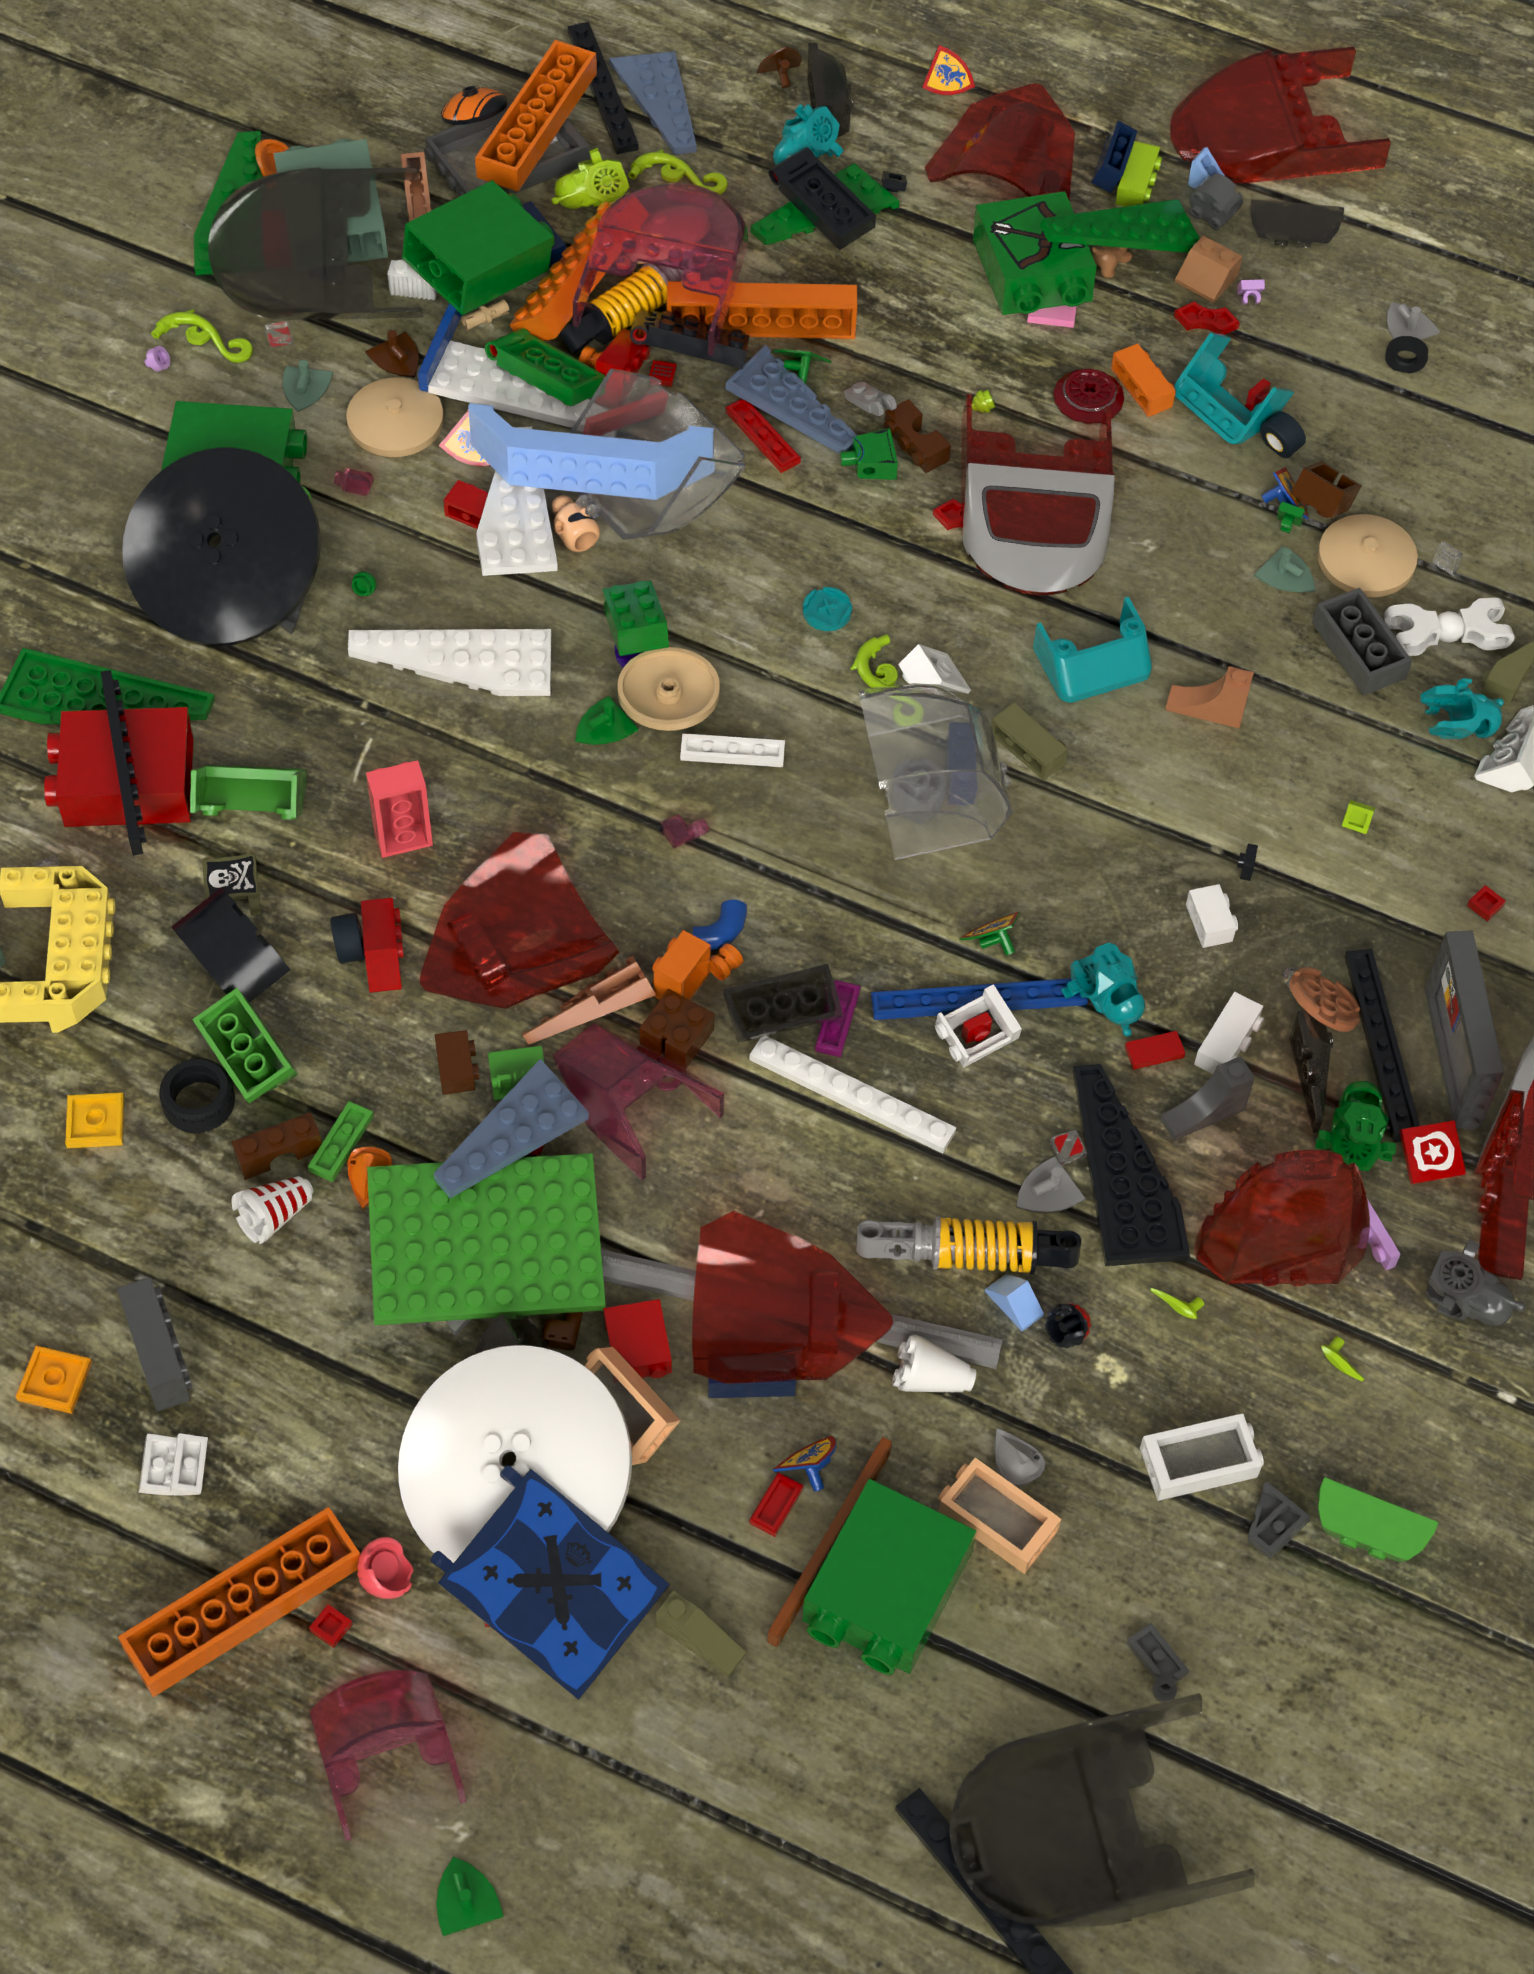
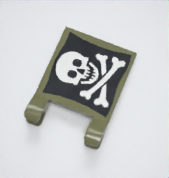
M255 854L202 860L205 900L222 887L234 901L248 899L251 915L261 914Z

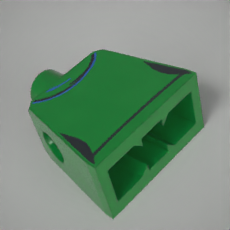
M890 428L855 436L853 438L852 451L840 452L841 467L855 465L856 475L860 479H897L898 461Z

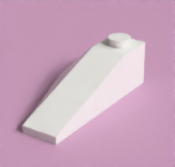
M1534 705L1521 709L1507 726V735L1501 740H1496L1493 744L1495 748L1490 756L1485 755L1480 761L1475 773L1476 780L1509 792L1521 789L1528 790L1534 786Z

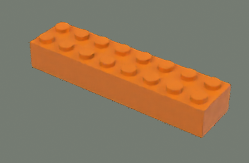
M558 40L553 42L476 155L477 178L487 182L493 180L497 185L517 192L520 190L596 76L595 52Z
M634 195L625 198L621 196L610 203L606 201L597 208L598 212L585 223L586 228L574 237L573 240L575 242L562 252L563 257L560 261L553 264L549 275L538 283V289L526 298L527 303L524 307L515 312V318L509 324L513 331L524 328L531 335L542 341L554 339L559 335L649 218V215Z
M667 281V311L683 319L691 317L699 320V323L707 325L715 323L722 326L723 329L730 331L732 329H739L744 331L749 337L855 339L857 285Z
M327 1507L119 1635L118 1639L152 1697H155L357 1571L360 1552L331 1509Z

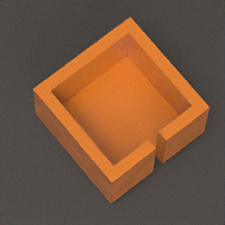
M684 930L677 938H672L668 944L667 952L663 957L659 956L652 967L654 971L652 984L656 994L654 997L660 1000L665 992L670 989L690 1000L710 974L709 959L711 945Z

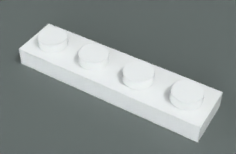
M682 733L680 760L783 767L785 740Z

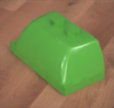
M238 988L192 1019L249 1104L262 1094L282 1086L299 1074L260 1015Z
M1324 1477L1316 1495L1319 1497L1318 1515L1323 1531L1330 1536L1340 1539L1339 1543L1351 1549H1356V1547L1368 1551L1367 1554L1382 1561L1385 1558L1400 1563L1408 1561L1424 1549L1434 1535L1438 1525L1437 1521Z

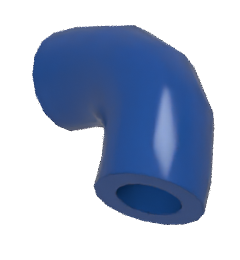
M740 900L724 901L721 904L720 916L716 922L707 926H693V935L710 944V951L719 950L724 944L732 943L743 930L747 916V905Z

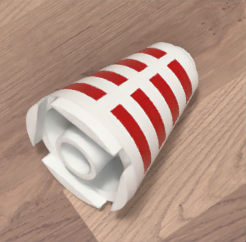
M297 1176L242 1190L232 1196L233 1211L238 1209L240 1216L236 1217V1220L246 1236L254 1243L259 1241V1244H262L312 1200L313 1187L307 1179Z

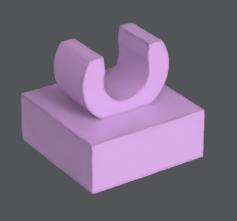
M1264 279L1241 280L1237 284V295H1243L1241 299L1243 305L1248 303V295H1252L1255 298V304L1260 302V293L1265 289Z

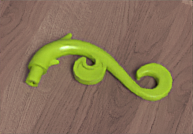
M663 149L637 157L631 164V170L628 173V177L634 180L645 168H650L654 164H666L661 168V177L665 181L678 182L685 175L698 189L710 196L724 193L728 186L725 176L717 172L706 174L703 177L704 183L712 181L717 185L714 187L705 186L688 164L674 155L663 153Z
M193 309L185 312H174L164 316L156 323V328L151 332L153 338L159 339L163 333L166 334L170 329L178 328L179 325H194L186 330V340L190 344L203 345L211 338L219 352L233 363L245 362L253 354L251 343L243 338L233 339L228 342L229 349L238 347L242 349L241 352H228L216 328L205 318L194 314L195 311Z
M887 634L879 638L873 637L859 648L856 659L850 669L854 670L857 668L862 680L878 693L909 704L914 711L912 714L904 715L901 713L902 703L897 702L892 709V719L902 727L914 726L922 717V708L918 702L908 695L891 688L898 680L896 668L891 664H881L877 667L876 676L872 674L869 668L871 656L875 659L876 652L880 651L881 647L890 644V638Z

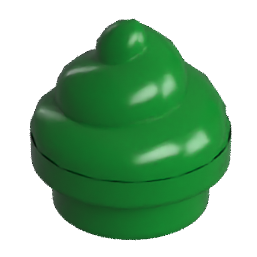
M361 571L354 575L352 589L357 595L369 596L376 590L377 582L371 573Z

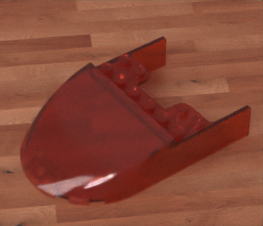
M1355 47L1272 55L1270 49L1250 55L1221 69L1197 86L1176 107L1170 124L1172 144L1184 161L1188 160L1192 163L1193 159L1202 149L1207 147L1225 177L1233 183H1255L1384 168L1391 141L1389 138L1347 142L1336 118L1331 115L1313 116L1303 87L1317 85L1323 79L1349 77L1355 58Z

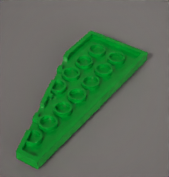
M261 131L238 132L194 233V269L196 275L266 271L263 250V175L255 155L256 144L262 140Z
M22 648L0 692V714L45 725L61 724V711L107 710L101 678V671L111 670L113 680H119L121 695L116 696L117 700H122L124 709L187 707L190 720H207L215 702V695Z

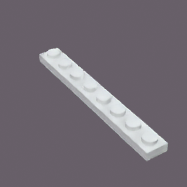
M766 1035L761 1036L750 1053V1061L942 1154L956 1133L955 1126Z

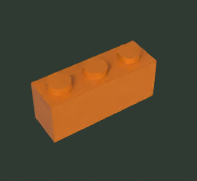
M1138 343L1113 353L1111 370L1148 417L1173 407L1176 394L1174 386L1166 380L1161 369L1155 366L1149 354Z

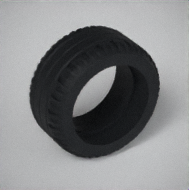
M194 1058L182 1061L176 1066L174 1065L166 1073L160 1085L159 1096L166 1118L173 1126L184 1132L205 1133V1131L214 1130V1128L221 1126L233 1111L235 1093L231 1078L221 1065L209 1059ZM193 1083H209L220 1090L217 1098L203 1108L187 1109L175 1103L179 1092Z

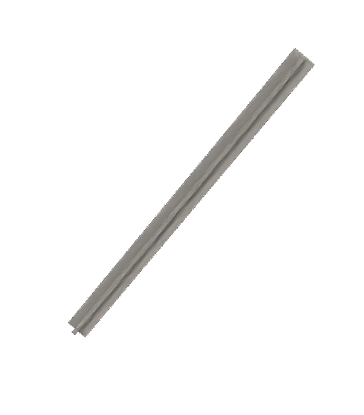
M601 1249L603 1280L605 1282L894 1347H900L902 1341L907 1342L909 1336L918 1335L966 1363L993 1369L997 1368L1002 1339Z

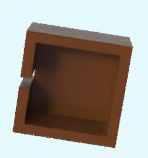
M1320 461L1303 468L1290 494L1297 497L1296 500L1306 506L1310 505L1317 509L1316 512L1320 516L1333 518L1349 511L1362 485L1346 475H1342L1337 486H1335L1334 482L1339 471Z
M668 989L639 1028L640 1045L661 1056L663 1053V1038L666 1039L665 1059L687 1069L714 1031L715 1013Z

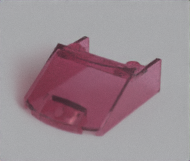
M392 1670L365 1675L336 1688L310 1710L313 1727L346 1841L352 1838L340 1797L355 1792L359 1787L361 1779L356 1760L416 1741L420 1755L427 1764L436 1766L448 1763L460 1804L466 1802L463 1784L445 1723L428 1674L418 1671Z

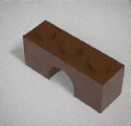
M908 399L898 404L896 409L885 411L884 429L890 428L891 435L898 442L899 447L910 455L916 466H919L925 473H928L949 462L951 445L937 430L929 434L917 433L922 428L923 414Z
M309 1112L237 1139L231 1143L235 1159L244 1180L270 1171V1163L282 1154L294 1153L297 1160L315 1154L322 1141L312 1114Z

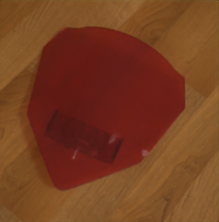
M1028 84L971 104L957 126L925 166V170L931 183L944 181L960 174H985L1000 178L1014 185L1028 197L1065 191L1070 202L1075 132L1046 89L1040 84Z
M512 832L445 903L421 971L420 984L425 991L507 1009L534 996L599 974L617 956L619 951L611 939L602 931L583 903L548 835Z
M734 1210L700 1227L692 1317L693 1373L725 1384L786 1380H827L851 1363L891 1329L893 1324L891 1314L831 1254L815 1245Z

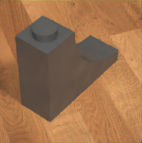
M1241 1056L1218 1065L1211 1078L1199 1091L1180 1105L1163 1113L1160 1120L1175 1141L1240 1113L1246 1109L1255 1077Z

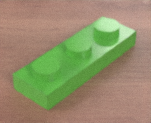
M348 1101L309 1163L308 1171L334 1182L349 1158L350 1153L354 1150L374 1117L373 1111Z

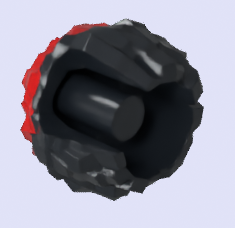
M1058 1304L1050 1310L1045 1329L1052 1343H1055L1060 1348L1067 1349L1082 1344L1083 1340L1090 1333L1091 1319L1086 1310L1077 1304Z

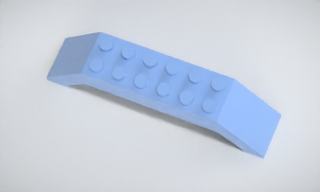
M469 403L468 406L471 446L509 485L657 500L713 470L714 428L689 426L688 430L662 442L515 428L494 411V406Z

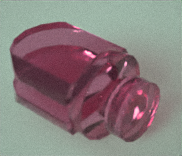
M350 468L345 469L344 474L342 471L337 470L334 484L338 486L342 484V490L367 496L374 479L370 472Z

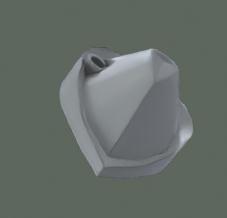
M998 1428L996 1429L995 1464L997 1473L1016 1487L1030 1484L1039 1478L1045 1470V1461L1042 1454L1032 1445Z

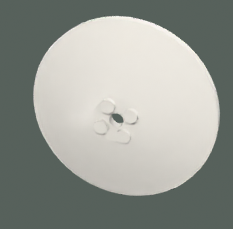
M520 1345L498 1347L480 1352L457 1363L441 1375L424 1393L414 1408L403 1434L399 1451L398 1477L401 1498L406 1514L420 1539L433 1553L440 1551L454 1563L514 1490L515 1487L500 1476V1472L505 1468L502 1465V1458L508 1452L515 1453L516 1462L512 1468L522 1477L532 1469L609 1533L623 1508L629 1490L632 1472L631 1441L624 1415L617 1401L601 1380L585 1366L566 1355L546 1348Z

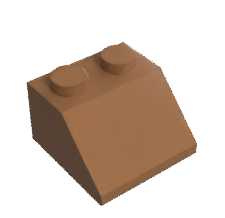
M1203 235L1189 251L1175 278V282L1214 303L1239 276L1243 256Z

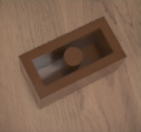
M467 1030L434 1034L442 1095L475 1091L474 1080L479 1079L477 1063L472 1064L471 1057L476 1056L474 1040H468Z

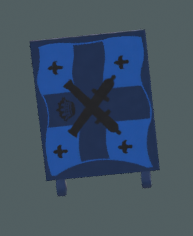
M506 1466L500 1472V1476L515 1487L514 1490L454 1563L440 1551L435 1552L430 1561L445 1573L438 1584L579 1700L670 1584L532 1469L522 1477L511 1466Z

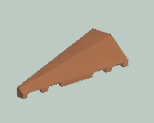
M631 956L626 959L627 966L618 971L612 969L607 973L606 978L589 985L561 1005V1012L552 1018L544 1017L540 1020L541 1024L529 1031L523 1032L522 1035L529 1045L653 997L656 994L638 963Z

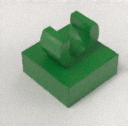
M1281 502L1277 518L1282 520L1280 531L1290 533L1293 524L1301 527L1305 509Z

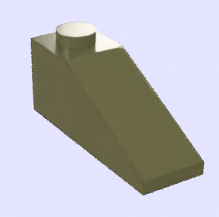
M1534 641L1498 660L1492 670H1486L1481 683L1485 684L1482 694L1491 699L1501 698L1505 705L1510 706L1534 664Z
M674 1590L656 1612V1627L728 1678L746 1655V1651L702 1610Z

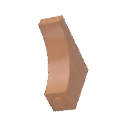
M424 152L400 154L409 222L431 211Z
M1229 666L1224 676L1214 683L1199 687L1172 685L1165 710L1240 728L1254 672Z

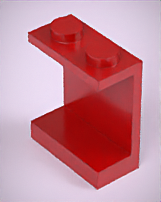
M660 1299L603 1308L604 1325L610 1347H614L641 1378H661L672 1373V1359ZM614 1376L615 1382H619V1380Z

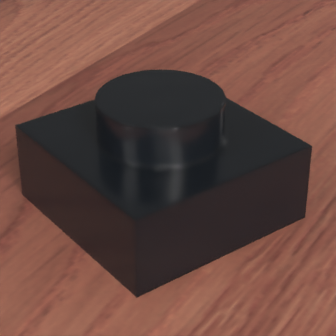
M883 171L881 180L886 190L890 192L906 190V175Z
M1248 843L1246 852H1240L1237 868L1242 869L1240 879L1251 880L1258 845Z

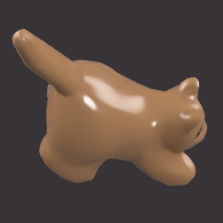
M1094 246L1090 249L1096 266L1100 267L1101 275L1105 278L1114 277L1117 263H1127L1132 259V253L1128 252L1127 248Z

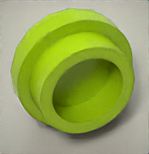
M989 390L977 391L969 406L970 409L981 413L991 412L990 409L995 408V404Z

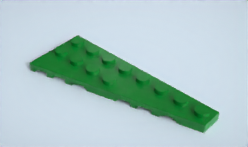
M1179 200L1044 218L1040 224L1048 242L1189 253L1191 248L1200 240Z

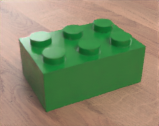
M652 580L638 581L627 585H614L602 589L605 616L619 656L669 647L667 621Z

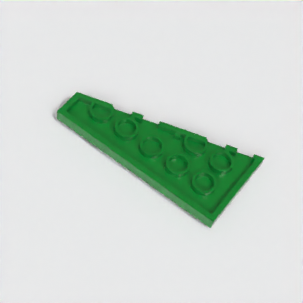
M855 163L835 174L874 214H878L881 209L888 207L891 210L899 208L900 201ZM789 202L751 225L750 233L764 245H769L790 239L796 233L803 231L805 234L811 233L816 227Z

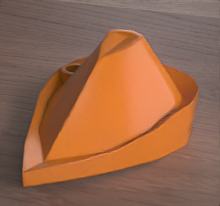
M264 139L256 144L255 155L263 178L270 190L278 183L273 153L284 152L289 147L278 140Z
M375 1147L355 1149L350 1153L347 1162L349 1180L362 1209L369 1205L367 1167L392 1165L390 1154L383 1149Z

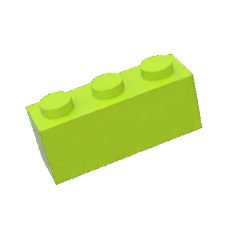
M1134 141L1124 174L1118 186L1116 205L1125 207L1140 205L1150 201L1152 193L1150 186L1154 187L1157 178L1155 170L1159 171L1162 163V157H1159L1160 147Z

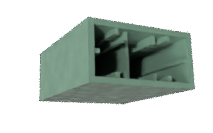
M345 138L336 140L329 145L310 148L293 146L284 152L273 153L295 272L388 257L384 223L367 139L353 141Z

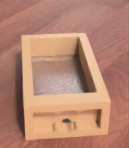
M614 1347L596 1348L588 1355V1362L585 1364V1367L609 1389L624 1415L631 1441L632 1465L646 1463L681 1420Z
M974 1458L970 1465L965 1463L956 1474L957 1481L953 1486L947 1485L938 1497L940 1500L938 1512L976 1530V1540L1025 1574L1059 1531L1062 1519L980 1460Z

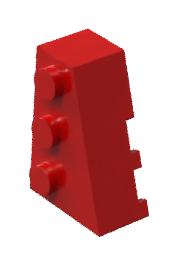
M622 329L596 360L595 370L605 375L603 392L592 397V401L610 408L621 404L644 361L649 358L651 347L646 344L637 345L633 343L630 339L631 331Z
M393 898L361 901L363 942L369 992L400 990L402 985L399 958L404 957L401 941L400 908H394Z

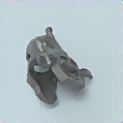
M1469 1239L1462 1253L1458 1251H1441L1428 1279L1429 1285L1425 1292L1428 1300L1438 1305L1437 1312L1462 1321L1466 1318L1476 1319L1485 1325L1495 1327L1506 1323L1511 1318L1514 1308L1518 1311L1525 1309V1303L1515 1301L1511 1290L1498 1280L1497 1275L1485 1270L1479 1260L1473 1259L1479 1248V1243Z

